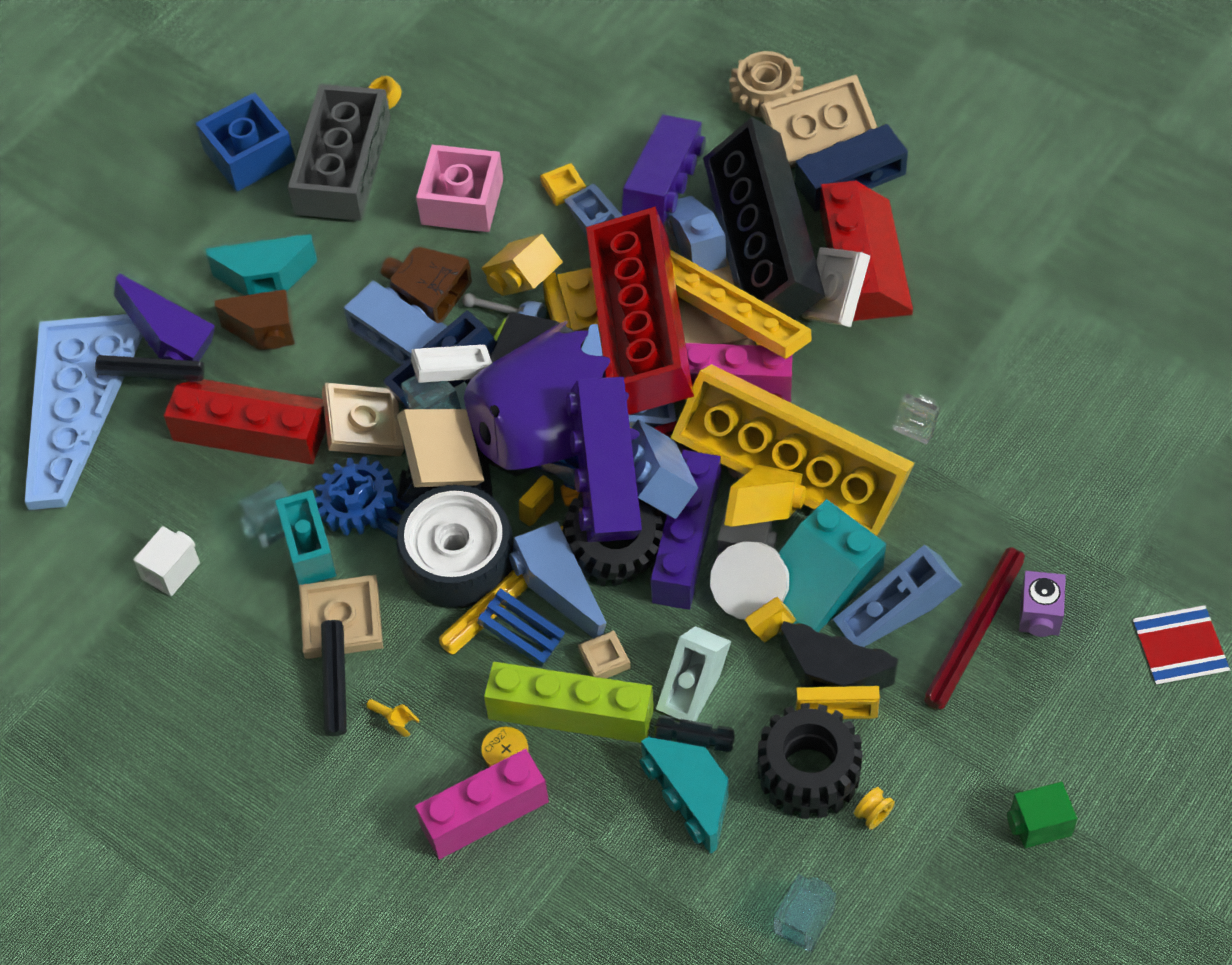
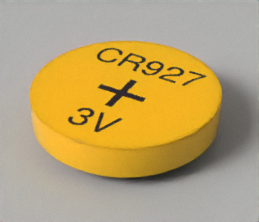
M499 727L492 730L484 738L481 747L483 759L489 767L525 748L529 753L526 737L521 731L513 727Z

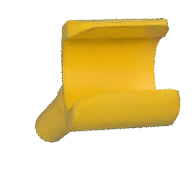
M372 699L368 700L366 704L368 709L384 716L388 723L403 737L410 736V733L404 728L409 721L420 722L405 705L391 708Z

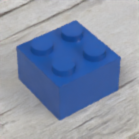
M255 92L195 123L203 151L236 192L296 161L289 132Z

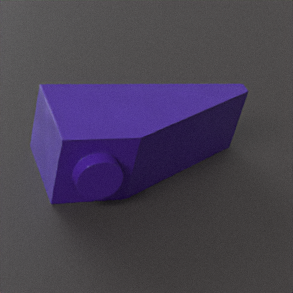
M121 273L115 278L114 297L156 355L161 359L200 361L212 343L215 325Z

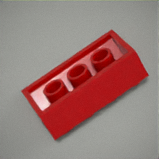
M858 181L821 184L820 216L826 247L871 255L853 321L913 315V307L890 200Z
M206 379L202 381L189 380L176 385L164 413V418L173 441L311 465L314 464L326 431L323 399Z

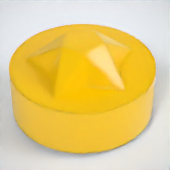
M381 76L375 79L368 87L386 90L389 109L394 107L401 97L400 85L390 76Z

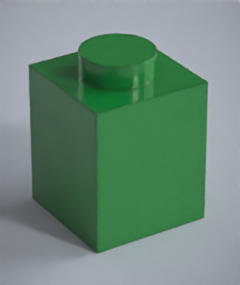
M1062 781L1014 794L1011 809L1007 811L1010 830L1014 836H1020L1024 849L1072 836L1078 819Z

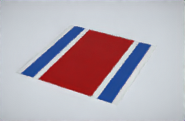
M1205 605L1133 619L1156 685L1230 671Z

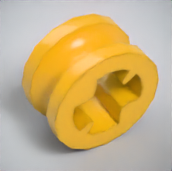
M876 787L859 802L854 815L858 819L865 818V825L869 829H873L889 815L895 805V801L890 797L885 799L883 791Z

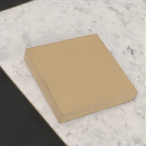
M336 383L324 384L322 397L329 451L389 456L402 455L404 442L397 417L399 413L398 401L388 388Z
M404 409L397 414L414 487L451 486L453 484L468 486L478 485L484 481L466 409Z
M376 575L299 585L302 641L305 659L322 657L321 624L326 620H340L344 626V654L384 648Z

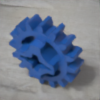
M362 457L359 464H355L352 458H348L347 466L343 468L337 463L334 464L335 473L332 475L323 473L321 475L325 485L315 486L318 494L315 500L322 522L327 523L333 532L340 527L343 534L347 536L352 528H356L359 535L364 533V526L368 524L374 529L378 528L376 519L379 517L388 519L390 516L386 507L396 506L393 495L398 493L389 470L387 468L383 469L378 460L370 465L367 457Z

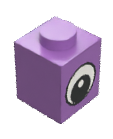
M1025 571L1021 589L1019 632H1029L1039 637L1059 636L1064 617L1066 575Z

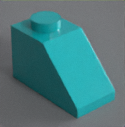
M313 490L275 500L298 584H311L336 577L331 551Z

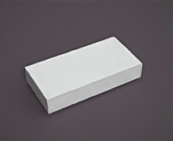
M486 345L412 349L411 362L418 383L472 379L478 372L492 363Z

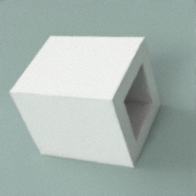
M164 526L159 529L133 559L141 579L171 597L200 564L194 548L196 546L194 541L181 531L174 533Z

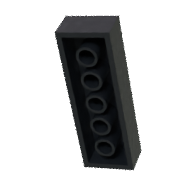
M751 117L703 157L718 221L725 234L726 254L734 286L795 320L824 298L825 292L781 133Z

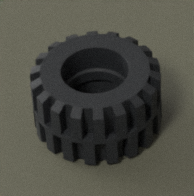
M582 492L579 493L578 498L574 497L563 522L562 532L587 581L590 576H594L597 578L596 584L604 586L607 580H612V585L617 586L622 584L623 579L631 582L637 578L639 572L643 574L653 560L662 540L663 532L660 531L663 522L661 516L655 515L658 510L657 508L638 498L642 531L633 539L631 545L622 549H609L598 542L587 541V532L581 531L579 524V509L584 507Z
M810 703L801 704L800 710L797 711L792 706L785 708L784 716L781 717L775 714L770 719V727L765 726L761 732V741L758 742L757 765L758 779H761L760 787L764 795L770 793L769 802L775 807L783 804V812L792 816L794 811L801 812L800 818L809 819L810 813H817L818 819L827 817L828 809L831 808L835 813L843 809V800L850 802L854 797L855 788L858 789L863 755L860 735H854L855 726L850 720L843 723L842 713L835 710L833 714L827 712L828 706L819 704L818 709H810ZM809 749L823 753L831 760L832 764L823 771L807 773L791 766L787 759L795 752Z

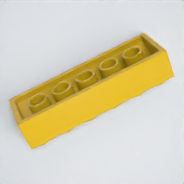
M712 364L699 371L693 385L694 397L687 399L670 439L699 453L721 456V464L743 475H746L758 464L803 474L801 486H806L804 505L815 510L827 499L874 535L878 536L902 492L915 464L914 462Z

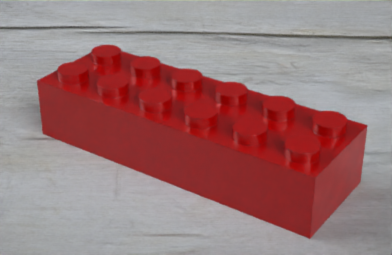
M656 207L586 227L603 356L610 359V363L605 370L606 378L624 377L625 391L629 393L627 399L628 415L694 397L668 236Z

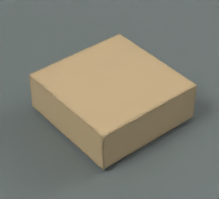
M614 630L578 645L580 656L592 677L609 678L631 668L630 660Z

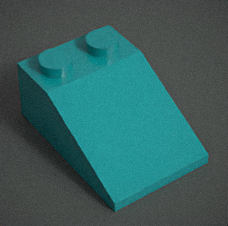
M827 499L798 526L778 553L789 572V591L783 603L791 610L797 620L792 624H805L816 632H819L884 568L886 543Z

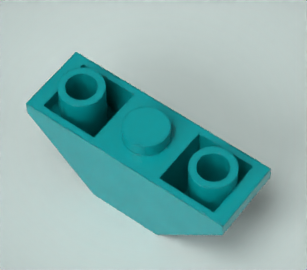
M312 234L206 248V256L213 277L244 296L285 289L288 291L317 263Z
M651 737L643 739L641 741L642 758L639 759L644 773L651 781L654 779L658 780L664 789L662 790V795L669 808L673 812L679 810L686 819L684 825L691 839L696 844L702 842L710 854L716 851L728 801L727 776L705 747Z

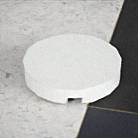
M743 541L727 547L716 558L711 570L710 587L715 601L726 613L738 619H746L747 616L775 597L784 602L789 591V572L784 561L774 548L761 542Z

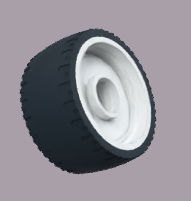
M457 484L439 486V488H433L431 491L421 494L413 503L409 504V507L402 514L397 528L396 539L399 565L411 589L417 595H420L423 600L425 599L427 602L439 605L440 607L455 609L471 607L493 590L511 571L512 566L509 554L513 553L514 543L511 526L503 508L488 493L486 494L484 491L478 490L475 487L472 488L471 486Z

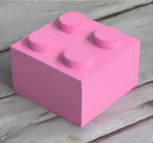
M432 145L416 197L421 225L489 232L503 183L500 152Z

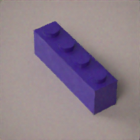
M662 114L623 187V216L656 207L662 224H664L668 214L675 212L678 194H684L688 175L694 174L697 156L702 157L705 150L706 137L701 136L702 122Z
M624 377L577 379L571 392H568L566 395V409L568 416H573L575 430H572L570 434V445L572 453L578 454L579 468L575 469L574 478L576 491L582 492L584 507L579 509L580 529L587 532L588 542L634 539L642 531Z
M683 450L682 456L698 489L676 519L667 514L662 540L660 541L651 577L653 604L690 610L720 486L721 456Z

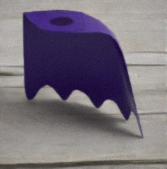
M568 321L561 322L494 361L470 380L465 389L464 403L476 443L480 451L487 458L502 468L517 470L578 456V454H573L571 451L570 434L572 430H575L573 416H568L566 395L568 392H571L577 379L602 378L604 371L610 363L608 357L589 355L581 350V344L588 336L589 331L561 333L560 330ZM626 392V399H628L629 393ZM494 405L500 410L496 418L490 411V407ZM481 422H484L489 428L491 434L490 445H487L482 439L480 433ZM630 428L631 440H634L640 433Z

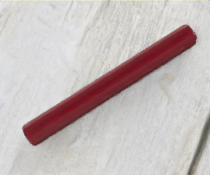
M1013 547L1005 549L925 693L924 702L928 706L936 710L945 708L1024 563L1025 555L1022 551L1016 550Z

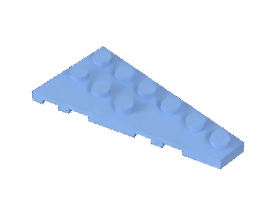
M127 314L39 322L25 504L28 510L67 506L125 377L98 375L95 371L96 357L99 355L134 357L143 337Z

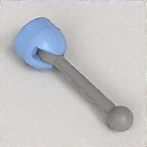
M467 293L462 298V302L466 307L476 305L505 313L513 312L546 319L547 308L545 303L526 301L519 308L477 299L472 293Z

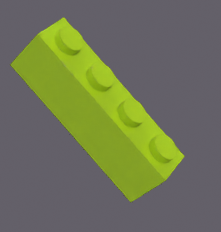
M494 661L484 695L488 719L637 743H641L643 739L648 737L654 709L652 685Z

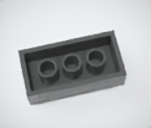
M319 84L288 185L295 215L362 221L391 118L385 89Z

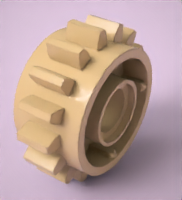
M762 51L751 54L744 60H739L738 68H732L729 92L732 93V101L739 103L741 111L744 110L752 116L763 118L760 110L761 104L799 93L803 90V77L800 76L801 68L794 67L791 58L788 59L786 56L776 52Z

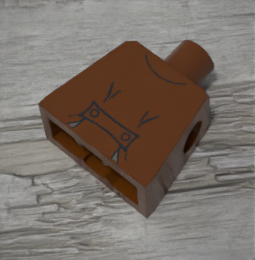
M423 247L413 248L403 262L389 256L381 267V275L390 279V288L409 305L420 307L427 317L436 323H442L472 283L468 259Z

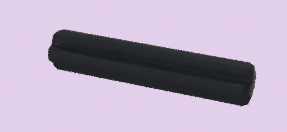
M99 355L96 357L95 371L98 375L202 381L204 379L205 366L202 361Z
M326 620L321 624L324 731L328 736H341L347 732L344 626L340 620Z

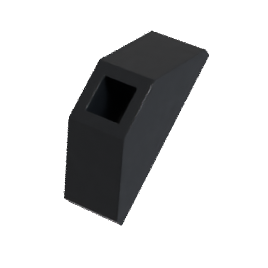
M783 621L780 647L801 687L879 686V690L894 685L899 659L892 657L888 652L877 648L868 649L853 644L849 639L842 636L831 637L816 632L805 624H792Z

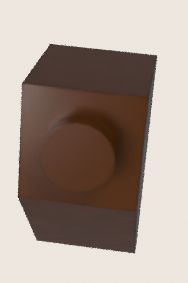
M286 289L214 300L221 327L256 349H279L295 345L292 310Z

